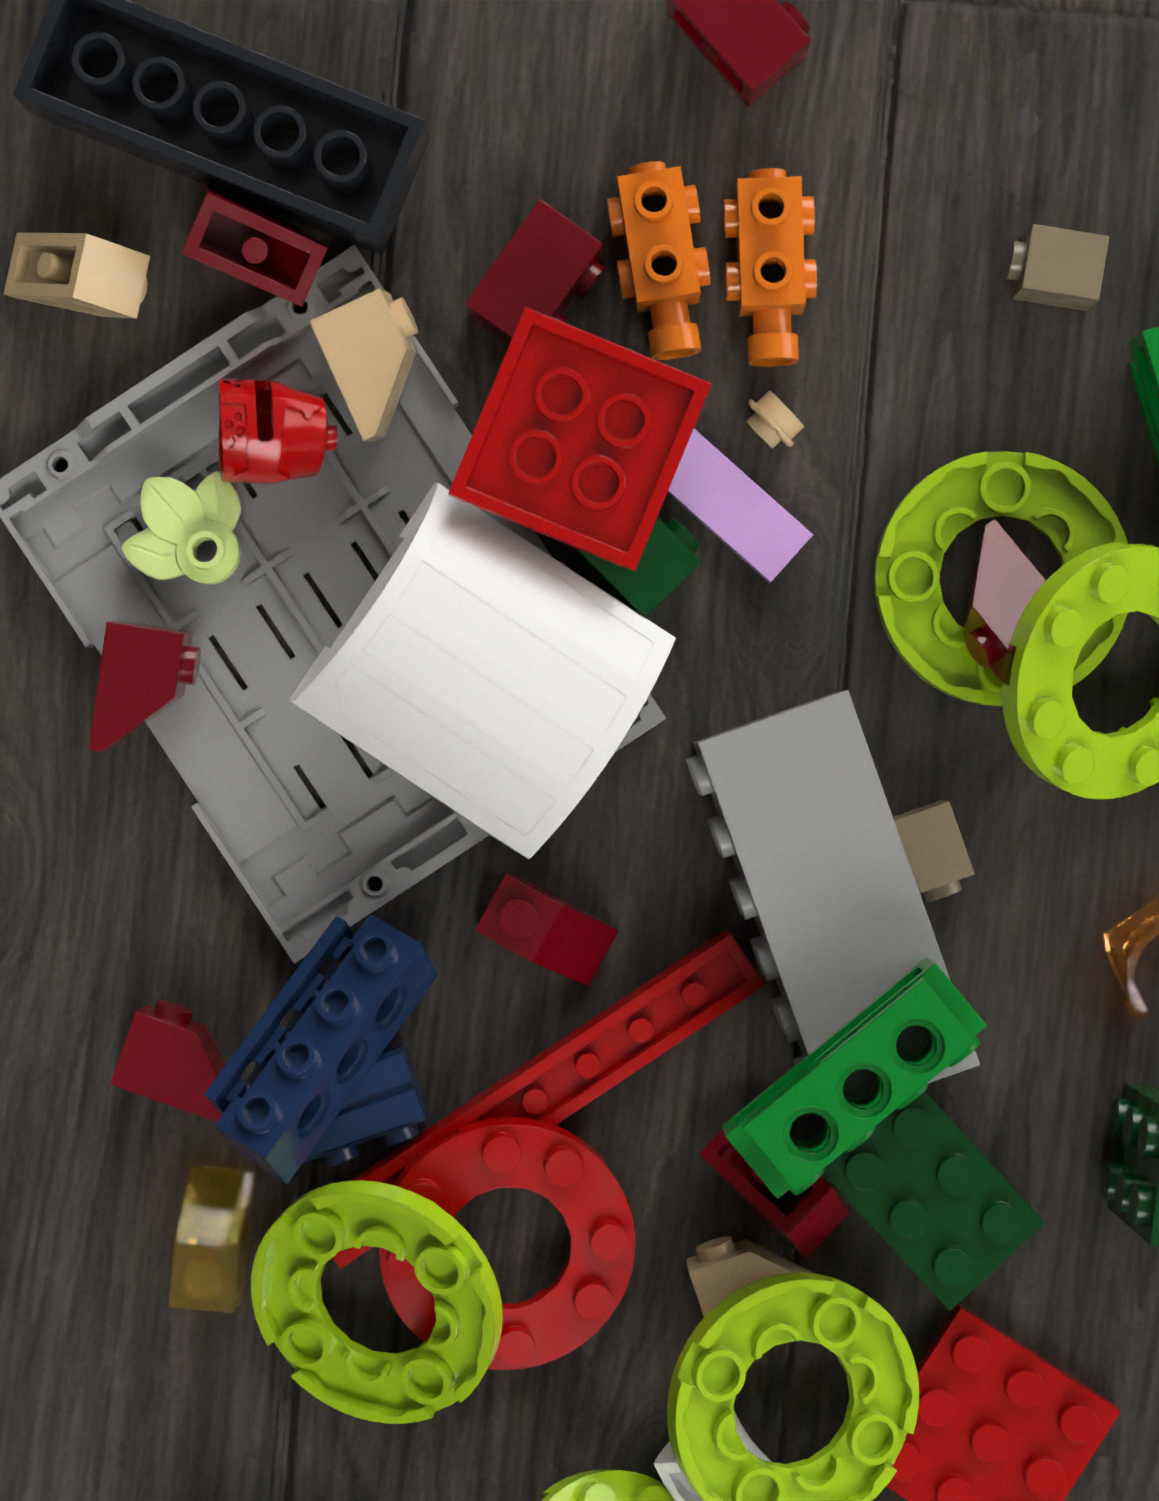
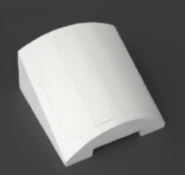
M434 483L399 535V538L403 541L331 648L327 646L323 648L289 701L501 843L530 859L576 807L617 750L654 687L676 638L478 508L450 497L447 488L439 483Z

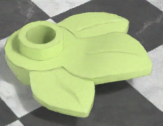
M218 471L208 475L195 491L183 482L170 477H150L146 479L141 490L140 506L143 520L148 528L133 535L122 544L121 548L127 560L138 570L157 580H169L186 575L197 583L213 585L228 579L237 569L241 557L240 543L234 534V529L241 513V502L233 485L230 482H223ZM205 541H214L217 545L215 557L208 562H200L197 558L198 547Z

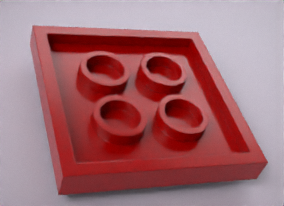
M525 307L448 494L457 500L635 572L712 383Z
M958 1303L916 1365L919 1382L917 1422L914 1434L907 1433L902 1449L893 1464L897 1472L886 1487L907 1501H1064L1121 1411L1114 1403Z

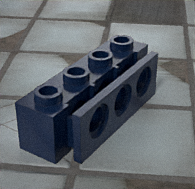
M372 914L367 917L355 935L346 921L337 916L333 919L204 1093V1096L221 1115L214 1126L239 1154L284 1183H289L438 976L422 944ZM330 956L333 958L332 962L323 976L318 971L323 962ZM292 1008L295 1010L286 1028L279 1025L280 1021L289 1009ZM253 1061L256 1065L249 1078L245 1081L240 1078L241 1074L248 1064Z

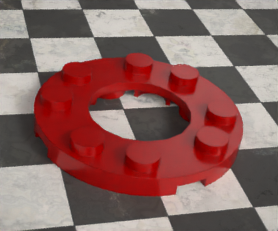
M523 1117L488 1118L460 1126L458 1132L440 1140L429 1149L426 1147L422 1149L404 1168L394 1183L395 1186L432 1200L453 1218L475 1196L496 1188H525L547 1198L564 1216L570 1233L569 1257L558 1279L548 1288L538 1291L531 1299L520 1303L502 1304V1333L497 1352L488 1368L490 1370H515L534 1367L556 1360L572 1352L588 1341L609 1320L627 1289L635 1258V1229L625 1193L603 1157L583 1139L561 1127ZM379 1248L381 1273L389 1299L405 1325L422 1342H425L431 1336L436 1323V1312L434 1311L435 1298L432 1292L421 1285L416 1277L415 1268L405 1258L403 1261L396 1260V1254L384 1248Z

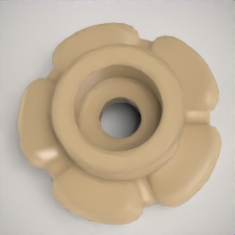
M770 390L756 403L752 399L748 401V406L755 412L746 421L749 426L772 449L780 441L786 446L791 447L794 444L791 439L804 428V425Z

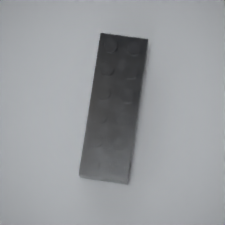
M51 0L13 93L16 99L33 116L207 185L209 183L262 208L381 256L385 252L430 140L426 120L129 0Z

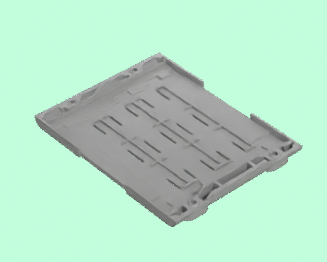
M355 245L319 268L305 299V303L308 304V309L305 313L296 314L294 312L296 304L276 296L264 305L242 314L86 417L76 429L0 478V518L85 647L93 648L96 646L102 656L107 621H124L193 632L191 646L200 647L201 649L200 666L195 685L186 684L184 695L146 724L198 801L191 808L294 964L308 955L336 916L346 921L349 927H351L489 836L488 833L354 744L374 774L369 778L340 734L289 701L325 646L331 648L375 582L352 547V544L358 543L377 574L380 575L403 541L399 538V535L406 524L399 513L404 510L409 519H411L434 483H439L450 490L472 437L455 410L459 406L457 399L413 335L410 336V339L416 350V355L386 437L376 442L363 441L309 322L376 289H383ZM219 379L276 381L282 385L320 398L327 393L353 433L349 436L346 435L325 403L328 425L337 426V446L335 451L325 450L323 463L317 476L274 484L250 483L258 495L255 498L251 497L243 483L230 482L237 491L241 502V513L234 529V534L240 543L241 557L237 569L228 579L213 585L197 583L186 575L169 580H157L147 576L127 560L121 548L122 544L133 535L139 533L132 521L137 518L143 529L148 528L143 520L140 506L141 490L146 479L150 477H170L183 482L195 491L208 475L215 471L220 473L218 465ZM60 459H66L68 462V467L64 472H58L56 469V464ZM479 509L550 555L535 531ZM205 541L200 544L197 549V558L200 562H208L215 557L217 553L216 543L214 541ZM309 573L343 624L341 627L338 628L305 579L304 576ZM262 604L294 653V658L290 659L257 609L259 605ZM215 636L248 687L247 689H242L209 638ZM649 694L638 716L615 752L667 719L651 694ZM298 764L325 803L326 807L321 809L294 768ZM372 876H377L382 880L383 885L379 891L370 889L368 881Z

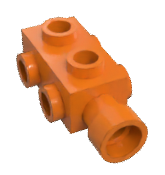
M661 161L640 163L630 167L628 175L617 176L619 197L607 198L612 237L625 235L628 259L617 261L622 299L635 297L637 313L651 312L653 329L647 333L651 358L654 360L684 358L702 351L698 324L691 323L688 305L700 303V287L711 285L706 248L693 247L690 224L701 223L697 190L695 184L684 186L681 166L666 168V164ZM661 195L665 199V207L658 212L647 211L641 203L643 198ZM666 256L670 257L676 264L674 272L667 276L655 273L651 266L653 261Z
M779 168L756 169L748 173V178H737L735 199L723 200L724 238H737V262H726L725 264L726 301H739V317L753 316V335L747 337L748 364L756 367L789 366L799 362L798 335L792 333L791 315H802L806 305V298H816L817 295L816 260H804V235H814L815 230L814 197L802 196V176L786 177V171ZM761 203H779L783 212L779 217L769 219L760 213L758 206ZM777 264L783 269L785 277L777 283H770L764 280L761 275V268L765 265Z

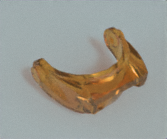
M1159 896L1102 934L1110 964L1122 985L1125 1000L1122 1002L1134 1018L1139 1016L1142 1019L1150 1014L1135 986V970L1140 954L1145 946L1159 935Z

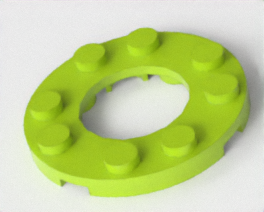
M986 451L959 458L940 467L918 483L899 503L883 531L877 550L874 569L875 599L882 626L892 646L907 666L925 682L949 696L970 703L1002 706V683H1010V678L1001 682L990 667L984 668L973 659L965 643L964 628L956 623L943 602L940 586L944 553L957 534L976 521L1002 516L1026 521L1047 536L1060 557L1061 566L1077 555L1097 546L1114 542L1128 544L1117 515L1107 500L1089 481L1073 469L1056 460L1029 452ZM1128 613L1118 614L1096 628L1081 648L1073 671L1072 686L1083 680L1106 657L1115 644Z
M1114 542L1094 547L1077 555L1055 571L1034 594L1021 614L1009 643L1017 648L1013 659L1010 683H1002L1001 698L1004 720L1011 742L1024 763L1037 776L1076 796L1099 800L1115 799L1139 792L1159 782V698L1153 697L1149 701L1151 708L1142 719L1128 728L1122 726L1117 732L1107 734L1092 731L1079 718L1072 698L1073 671L1081 648L1097 627L1118 614L1135 611L1148 614L1159 625V547Z
M364 1180L343 1181L316 1188L294 1201L278 1217L263 1237L254 1258L251 1273L252 1305L257 1324L267 1346L272 1343L276 1344L282 1355L295 1369L291 1377L302 1388L323 1403L345 1414L372 1422L406 1424L431 1419L436 1411L446 1408L457 1401L461 1403L474 1391L497 1352L503 1323L502 1301L494 1272L477 1242L455 1218L432 1200L426 1199L412 1191L395 1185ZM361 1246L384 1248L396 1254V1260L403 1261L405 1258L415 1268L418 1281L424 1288L432 1292L435 1298L434 1311L436 1312V1323L431 1336L418 1348L400 1353L373 1351L352 1341L333 1323L322 1300L321 1277L326 1262L339 1251L352 1247L360 1249Z
M795 1272L778 1274L752 1282L723 1299L702 1319L688 1338L677 1360L668 1393L667 1425L672 1451L679 1469L689 1485L703 1501H873L897 1472L893 1464L902 1449L907 1433L914 1434L919 1409V1382L914 1356L906 1337L892 1316L879 1303L842 1280L816 1273ZM800 1340L822 1344L836 1355L847 1374L849 1402L843 1424L830 1443L808 1459L788 1464L761 1460L747 1450L736 1431L733 1406L736 1395L745 1383L747 1370L755 1359L762 1358V1354L776 1345Z

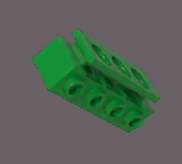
M926 957L724 1123L722 1128L725 1137L777 1199L788 1190L793 1195H798L814 1184L824 1173V1168L844 1151L846 1153L850 1152L865 1142L875 1132L876 1125L895 1109L900 1110L916 1100L927 1089L928 1082L946 1067H952L968 1057L981 1043L976 1035L986 1028L987 1025L939 966ZM910 1026H922L925 1030V1040L920 1050L912 1055L903 1056L898 1054L896 1042L900 1033ZM861 1069L873 1071L874 1082L867 1094L857 1098L847 1097L843 1094L844 1082L851 1073ZM806 1113L822 1116L821 1130L816 1136L808 1140H798L790 1136L792 1123L797 1117Z

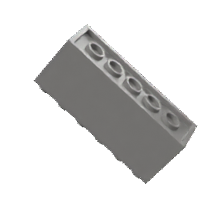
M848 690L820 697L693 742L696 756L686 759L698 795L711 794L718 816L707 819L719 855H722L723 858L731 855L733 857L739 876L728 879L740 914L744 916L745 920L754 917L760 936L749 940L762 976H765L767 982L776 979L781 996L771 999L778 1024L788 1043L798 1041L803 1055L792 1059L793 1066L924 958L927 957L935 962L950 980ZM917 1025L904 1029L896 1042L897 1053L905 1056L918 1052L924 1044V1028ZM974 1050L960 1063L952 1067H946L928 1083L979 1066L980 1062L976 1051ZM861 1069L851 1073L844 1082L843 1094L851 1098L867 1094L874 1082L873 1071Z

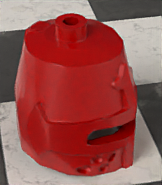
M219 379L218 465L223 482L274 484L318 475L325 456V450H336L338 436L337 426L328 425L323 398L282 385L276 381Z

